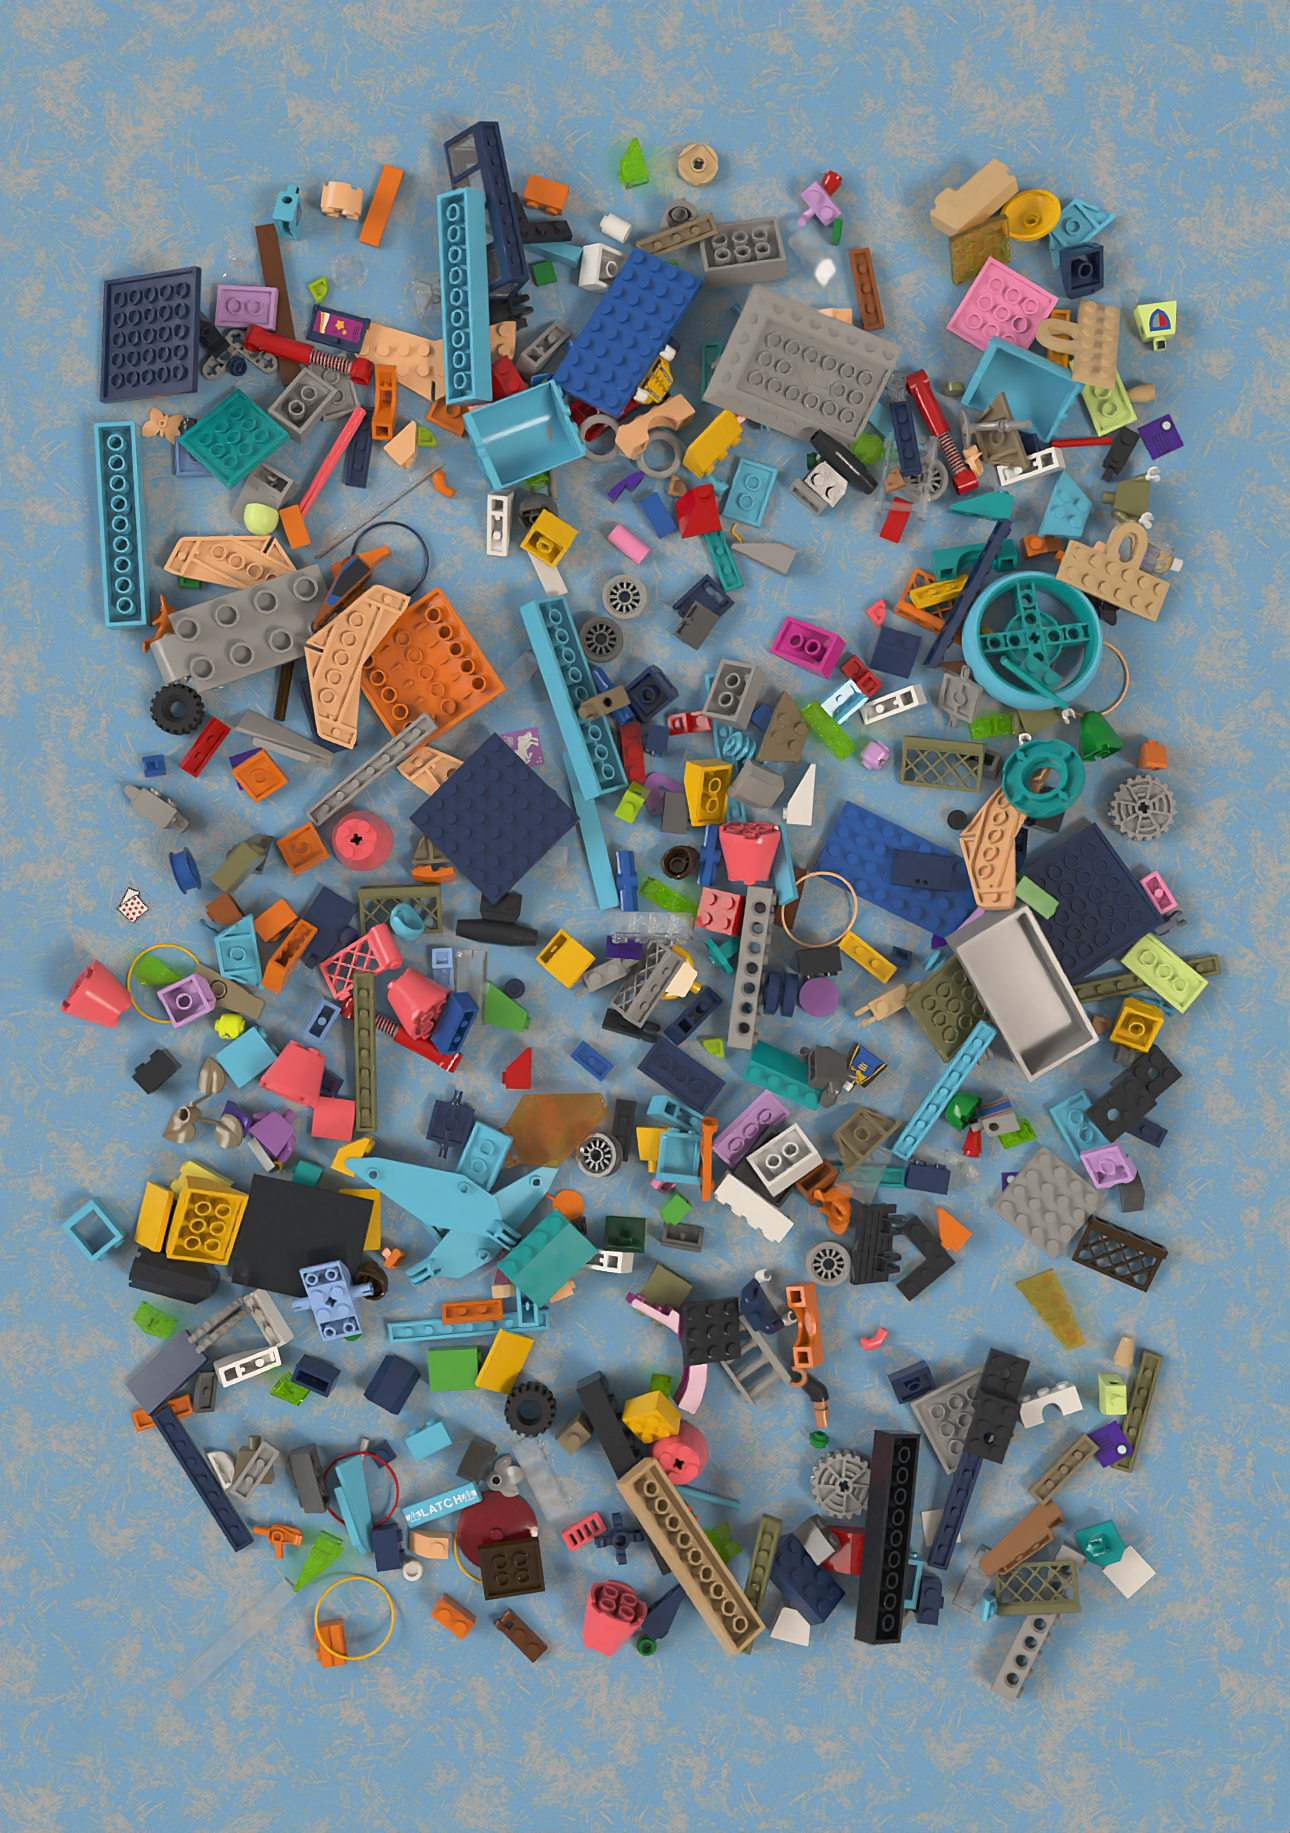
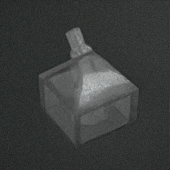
M440 274L411 279L420 325L424 326L442 322Z

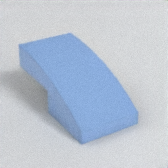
M432 949L434 981L455 991L453 949Z

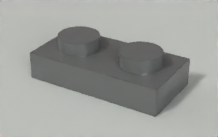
M215 1370L197 1372L192 1409L195 1413L214 1412L218 1382Z

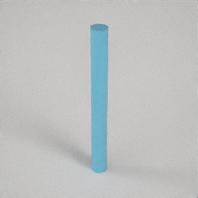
M673 1485L679 1494L739 1511L740 1502L685 1486Z

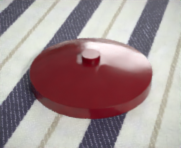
M487 1490L480 1493L483 1498L480 1502L463 1508L457 1525V1539L463 1554L477 1567L480 1568L478 1545L538 1536V1522L531 1505L520 1495L507 1497L500 1491Z

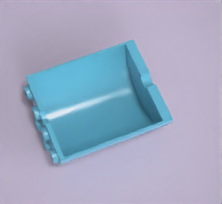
M994 334L975 369V373L960 403L983 413L987 406L996 399V396L1004 392L1014 421L1032 422L1031 429L1017 430L1028 435L1037 433L1038 439L1048 444L1051 437L1056 438L1061 428L1059 423L1065 422L1069 409L1073 408L1078 398L1076 396L1078 393L1081 394L1085 384L1072 381V370Z
M554 379L463 415L464 427L470 436L468 440L485 481L487 484L489 483L493 492L586 456L587 448L583 441L580 442L578 438V427L575 422L571 423L569 415H571L570 408L567 403L564 404L561 398L563 396L562 389L559 384H555ZM548 424H550L552 430V440L550 442L547 438Z

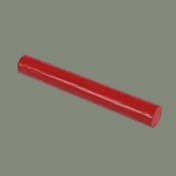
M1111 436L1050 440V448L1112 444Z

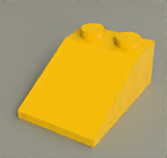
M717 758L686 761L684 785L692 826L725 823L729 795L726 790L730 786L733 764Z

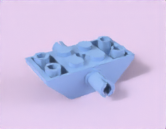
M340 1260L300 1269L308 1297L293 1299L291 1302L292 1308H295L293 1309L294 1312L306 1309L313 1310L323 1342L362 1333L361 1310L358 1298L374 1294L372 1283L368 1282L354 1286L349 1269Z

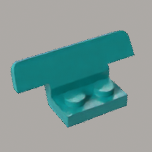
M1029 653L1018 667L1005 656L1000 659V662L1013 671L1014 675L1045 698L1051 699L1064 710L1068 708L1070 704L1053 693L1062 677Z

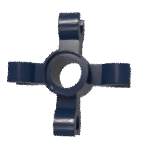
M620 1512L612 1513L614 1528L610 1530L609 1535L594 1536V1542L597 1548L613 1545L616 1549L618 1565L627 1564L625 1549L628 1548L630 1542L645 1541L641 1529L626 1532L623 1529V1518ZM618 1535H624L621 1542H615V1538Z

